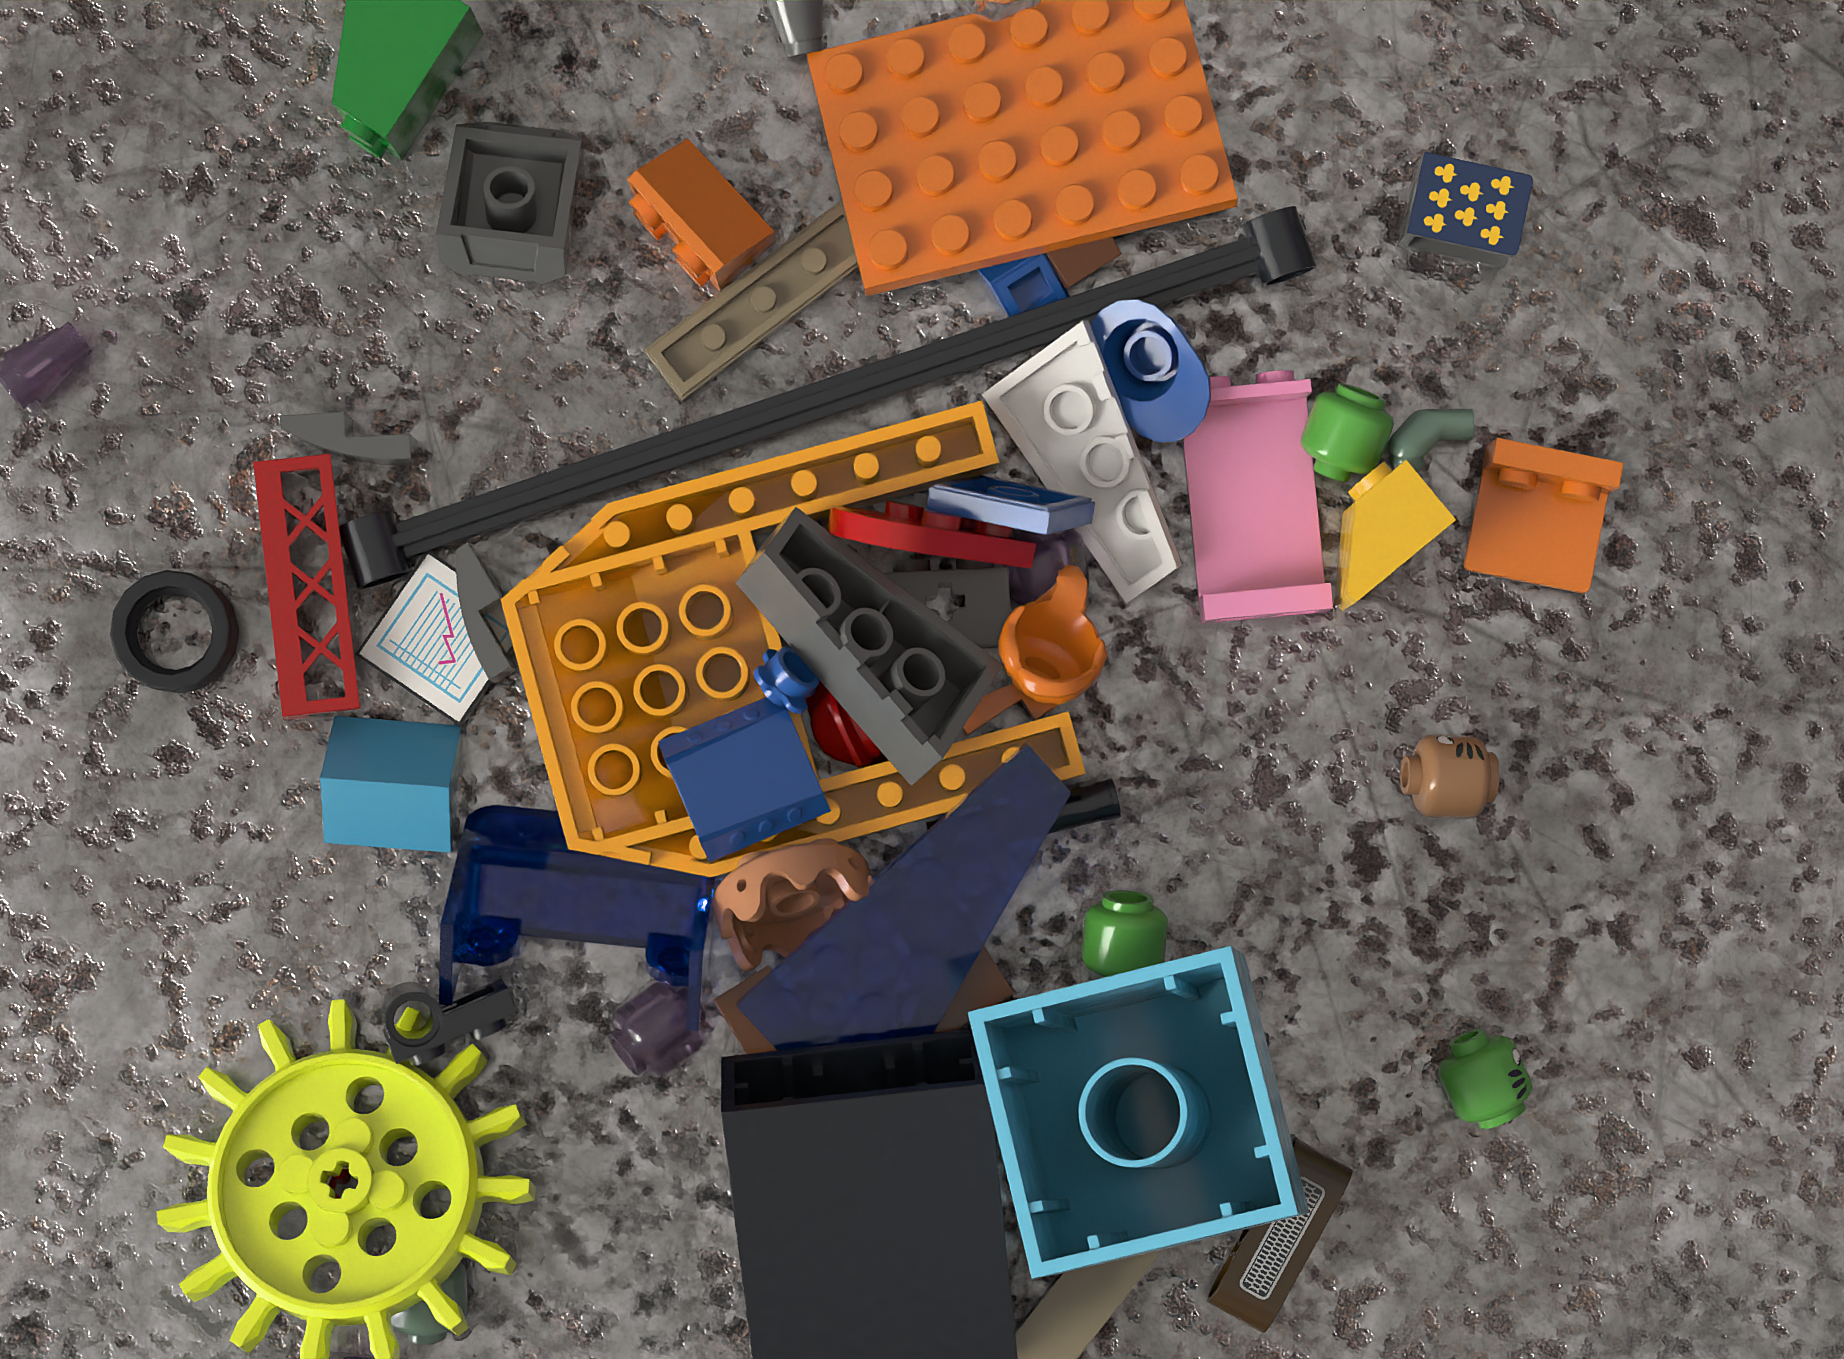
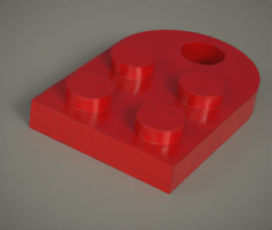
M886 501L884 512L845 506H831L827 531L831 535L867 544L916 553L1031 569L1036 543L1012 537V527L941 512L926 511L921 506L895 501Z

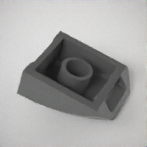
M493 122L457 124L436 230L439 261L465 277L472 274L536 282L540 286L565 276L574 221L583 139L554 129Z

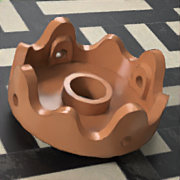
M830 838L818 839L810 843L792 845L773 851H756L743 856L737 863L738 867L728 874L717 887L712 903L721 940H727L739 967L749 972L761 964L762 950L778 952L790 960L802 958L805 954L807 943L812 936L819 932H829L836 945L845 950H856L864 939L866 912L879 909L878 896L866 859L860 852L850 847L839 845L836 840Z

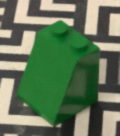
M346 0L332 104L344 119L340 127L350 134L349 139L353 143L379 159L382 158L387 150L403 160L484 34L471 7L460 0Z

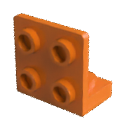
M1496 438L1486 446L1463 564L1464 568L1471 572L1581 594L1588 592L1591 586L1608 494L1619 488L1624 463Z

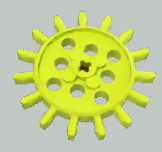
M345 999L332 1000L328 1018L330 1051L320 1052L296 1060L290 1039L268 1019L258 1024L262 1047L271 1057L276 1071L261 1081L249 1093L240 1090L226 1074L207 1066L198 1077L209 1094L215 1100L230 1107L233 1113L224 1125L217 1142L203 1141L191 1135L166 1134L163 1148L171 1155L186 1164L210 1167L207 1199L192 1203H177L156 1211L157 1222L167 1232L185 1233L201 1227L212 1226L216 1241L222 1252L208 1263L194 1269L178 1285L183 1293L194 1302L212 1295L237 1276L256 1292L254 1301L238 1320L230 1337L232 1343L248 1354L263 1340L275 1317L280 1311L307 1321L305 1335L300 1348V1359H329L330 1342L334 1326L366 1323L369 1331L370 1350L375 1359H400V1345L393 1331L391 1316L409 1309L422 1300L428 1304L436 1321L454 1334L460 1336L469 1328L461 1307L447 1296L441 1287V1284L450 1276L463 1257L478 1262L488 1271L512 1275L517 1265L513 1258L499 1244L474 1236L481 1216L482 1205L486 1202L519 1204L535 1201L536 1187L529 1179L515 1175L484 1176L483 1161L479 1147L493 1140L510 1136L527 1124L516 1104L496 1108L479 1118L468 1121L455 1103L454 1098L480 1074L488 1062L483 1053L473 1043L458 1053L439 1075L432 1078L423 1070L412 1066L409 1059L396 1064L390 1048H388L385 1054L356 1049L357 1022L353 1009ZM407 1007L396 1026L405 1031H414L423 1027L427 1020L419 1010ZM371 1085L383 1087L384 1098L379 1108L368 1114L355 1112L354 1100L363 1088ZM317 1121L327 1122L329 1125V1136L326 1142L315 1150L301 1149L300 1136L305 1127ZM402 1137H412L417 1140L416 1155L409 1163L402 1166L388 1164L387 1152L395 1140ZM259 1158H272L275 1168L271 1179L259 1187L247 1186L245 1175L250 1164ZM352 1176L358 1182L356 1189H345L342 1197H340L334 1191L336 1185L348 1184ZM435 1189L449 1190L451 1193V1204L447 1212L435 1219L422 1217L420 1206L425 1195ZM296 1209L305 1210L308 1222L303 1233L291 1240L280 1239L278 1225L281 1218L289 1211ZM383 1225L395 1227L396 1241L392 1249L380 1256L368 1255L366 1240L371 1231ZM326 1262L339 1263L341 1277L338 1284L332 1290L325 1293L313 1292L311 1278L316 1268Z

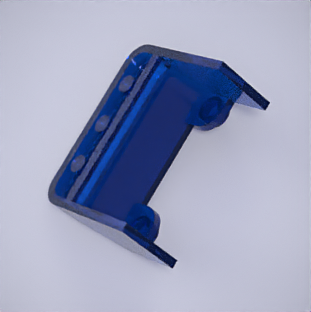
M489 805L478 808L470 813L465 821L440 923L439 1004L452 1006L462 963L482 967L503 963L516 953L520 935L646 948L645 968L651 977L669 986L688 987L685 1030L698 1031L709 967L714 920L712 903L717 889L718 876L707 877L570 850L567 847L558 811L505 805Z

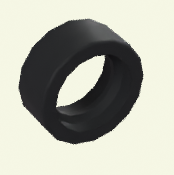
M164 570L143 576L124 591L113 610L110 638L116 659L130 677L155 690L185 693L206 687L224 673L236 652L239 628L233 606L218 587L192 573ZM171 594L188 596L199 602L208 613L212 626L211 642L203 657L193 665L178 670L161 668L149 661L142 652L137 637L139 619L146 607L156 599Z

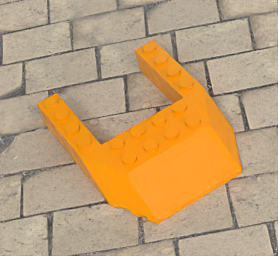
M983 401L610 502L595 514L591 521L563 546L558 547L542 562V565L531 575L520 581L500 599L568 849L714 877L734 871L738 867V861L743 856L752 852L773 851L824 838L834 839L841 843L1086 774L1070 714L1067 711L955 742L951 745L944 758L912 786L890 761L820 780L802 714H795L788 710L831 811L756 842L738 852L730 853L709 862L658 741L766 698L754 677V670L759 665H764L765 662L762 656L768 649L779 651L783 644L780 634L736 584L740 575L757 553L753 537L773 532L795 507L815 521L829 517L831 506L862 508L928 490L934 484L997 471L999 459Z

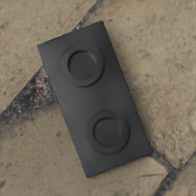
M499 979L439 1005L436 996L428 987L416 982H405L389 990L381 1004V1018L385 1027L382 1030L394 1060L397 1064L409 1059L412 1066L429 1062L443 1055L448 1050L446 1042L467 1033L470 1034L472 1040H476L502 1030L508 1025L505 1017L518 1012L503 979ZM408 1001H420L430 1008V1015L426 1024L418 1030L405 1031L394 1023L397 1009Z

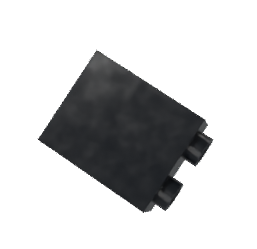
M972 1030L721 1057V1118L752 1359H1018L994 1123Z

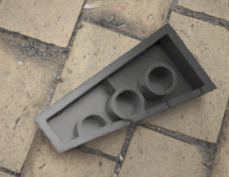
M797 507L766 538L736 581L738 587L911 786L944 758L1003 666V664L834 535H831L829 531Z

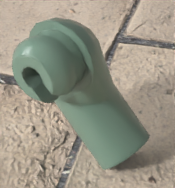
M1422 409L1413 412L1391 435L1388 450L1392 453L1390 459L1392 467L1395 469L1407 460L1414 470L1419 472L1425 466L1424 456L1438 441L1473 440V409Z

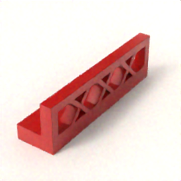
M331 454L253 462L282 717L284 720L309 718V715L360 709ZM319 470L322 495L308 513L304 515L284 500L282 474ZM323 506L326 532L312 522ZM286 512L299 521V524L290 535H288ZM306 527L325 541L329 549L328 561L313 579L292 564L290 547ZM330 570L334 596L319 585ZM293 575L307 585L297 599ZM313 591L332 604L336 610L337 622L320 643L301 629L298 621L297 611ZM337 634L339 635L341 659L326 648ZM301 639L314 648V651L304 663ZM321 654L343 671L346 697L308 701L305 674Z

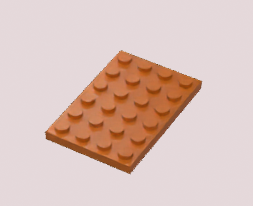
M1027 0L823 49L822 51L806 53L866 296L1237 207V193L1184 0Z

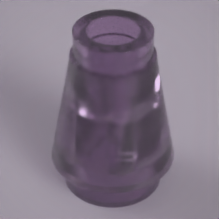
M68 321L60 328H55L2 353L3 361L0 362V383L22 410L34 401L41 405L82 362V359L91 353V349L76 328Z

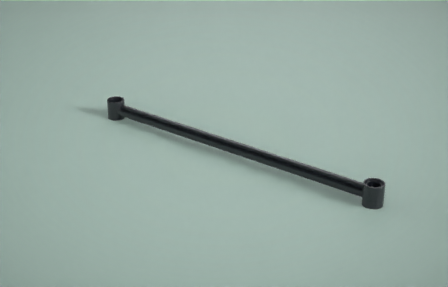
M1290 206L1249 220L1242 225L1246 238L397 523L392 510L373 513L349 521L339 526V531L357 589L378 586L410 574L412 568L409 558L1052 343L1081 321L1089 320L1091 324L1102 309L1119 300L1139 299L1159 307L1255 274H1259L1262 286L1277 284L1305 274L1317 266L1296 206Z

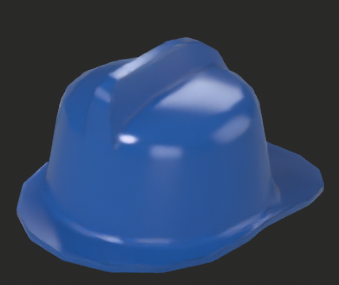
M1139 299L1119 300L1102 309L1090 326L1127 422L1141 436L1156 442H1175L1194 433L1205 419L1210 404V378L1201 358L1191 346V341L1184 328L1155 304Z

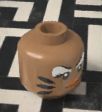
M1426 735L1417 743L1413 756H1404L1400 770L1401 790L1403 794L1412 795L1417 811L1426 817L1474 818L1483 811L1486 803H1493L1496 799L1499 787L1498 759L1493 752H1487L1484 743L1477 737L1466 735Z

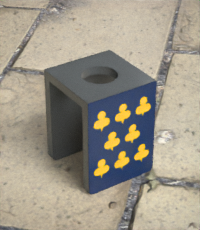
M1424 152L1413 169L1397 246L1495 268H1503L1507 264L1508 258L1515 256L1519 250L1533 185L1532 176Z

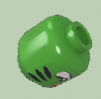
M1479 1028L1461 1034L1449 1043L1452 1052L1439 1064L1438 1074L1455 1114L1460 1120L1469 1123L1477 1122L1479 1128L1490 1129L1517 1118L1526 1110L1524 1101L1532 1092V1080L1515 1042L1511 1038L1503 1035L1487 1036L1485 1030Z

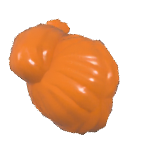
M1065 565L1063 569L1059 570L1056 577L1057 582L1038 599L1024 606L1016 607L1007 617L998 640L999 656L1003 661V668L1006 674L1011 677L1012 683L1019 691H1023L1024 694L1037 702L1061 705L1078 698L1097 679L1107 657L1105 642L1099 638V632L1093 622L1086 616L1088 600L1087 580L1081 569L1074 565Z

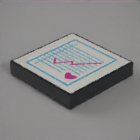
M432 552L425 553L355 655L458 726L463 727L493 682L488 680L467 634L457 592L456 569ZM501 605L486 614L485 617L508 656L511 657L514 653V648Z

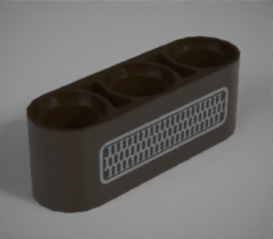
M1297 1138L1294 1139L1292 1145L1309 1213L1242 1230L1207 1297L1208 1303L1261 1333H1265L1279 1313L1341 1200L1353 1173V1169Z

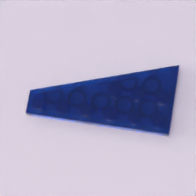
M1025 742L869 882V894L867 897L860 901H852L850 899L736 1002L737 1007L777 1051L933 1034L1069 798L1070 790Z

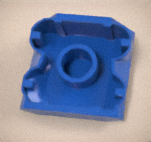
M767 697L658 741L664 760L709 862L730 853L738 852L756 842L831 811L788 709L774 704Z

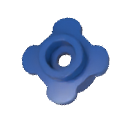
M782 647L779 651L768 649L762 656L765 662L764 665H759L754 670V677L757 683L760 685L765 696L774 704L786 707L795 714H802L808 707L805 699L806 697H811L816 692L819 679L791 647Z

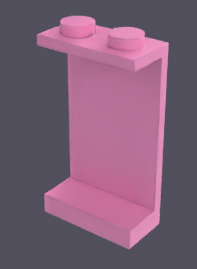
M1292 370L1256 374V384L1231 386L1230 376L1209 377L1211 400L1206 417L1194 433L1183 438L1200 624L1316 614L1330 611L1333 609L1331 583H1325L1313 457L1302 448L1300 443L1302 432L1309 417L1307 397L1312 392L1311 379L1294 380V371Z

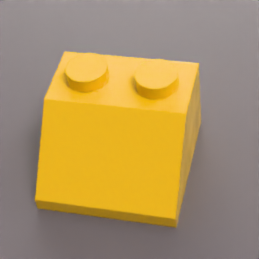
M1407 460L1393 471L1385 461L1382 462L1348 491V494L1355 502L1342 513L1334 602L1341 611L1356 603L1456 521Z

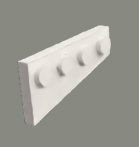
M1089 320L1081 321L985 391L982 396L1047 489L1092 498V501L1095 502L1092 524L1074 529L1127 604L1181 567L1182 562Z

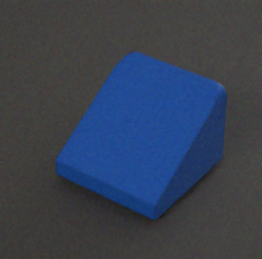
M1046 253L978 269L1007 317L1070 297Z

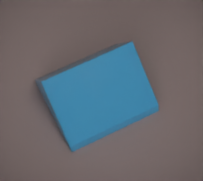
M334 716L320 776L324 843L452 853L463 727L448 724Z

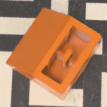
M688 138L640 167L627 178L634 196L628 202L634 209L633 215L657 241L665 234L673 240L676 246L672 251L677 256L676 261L700 287L710 280L719 291H722L776 242L774 230Z

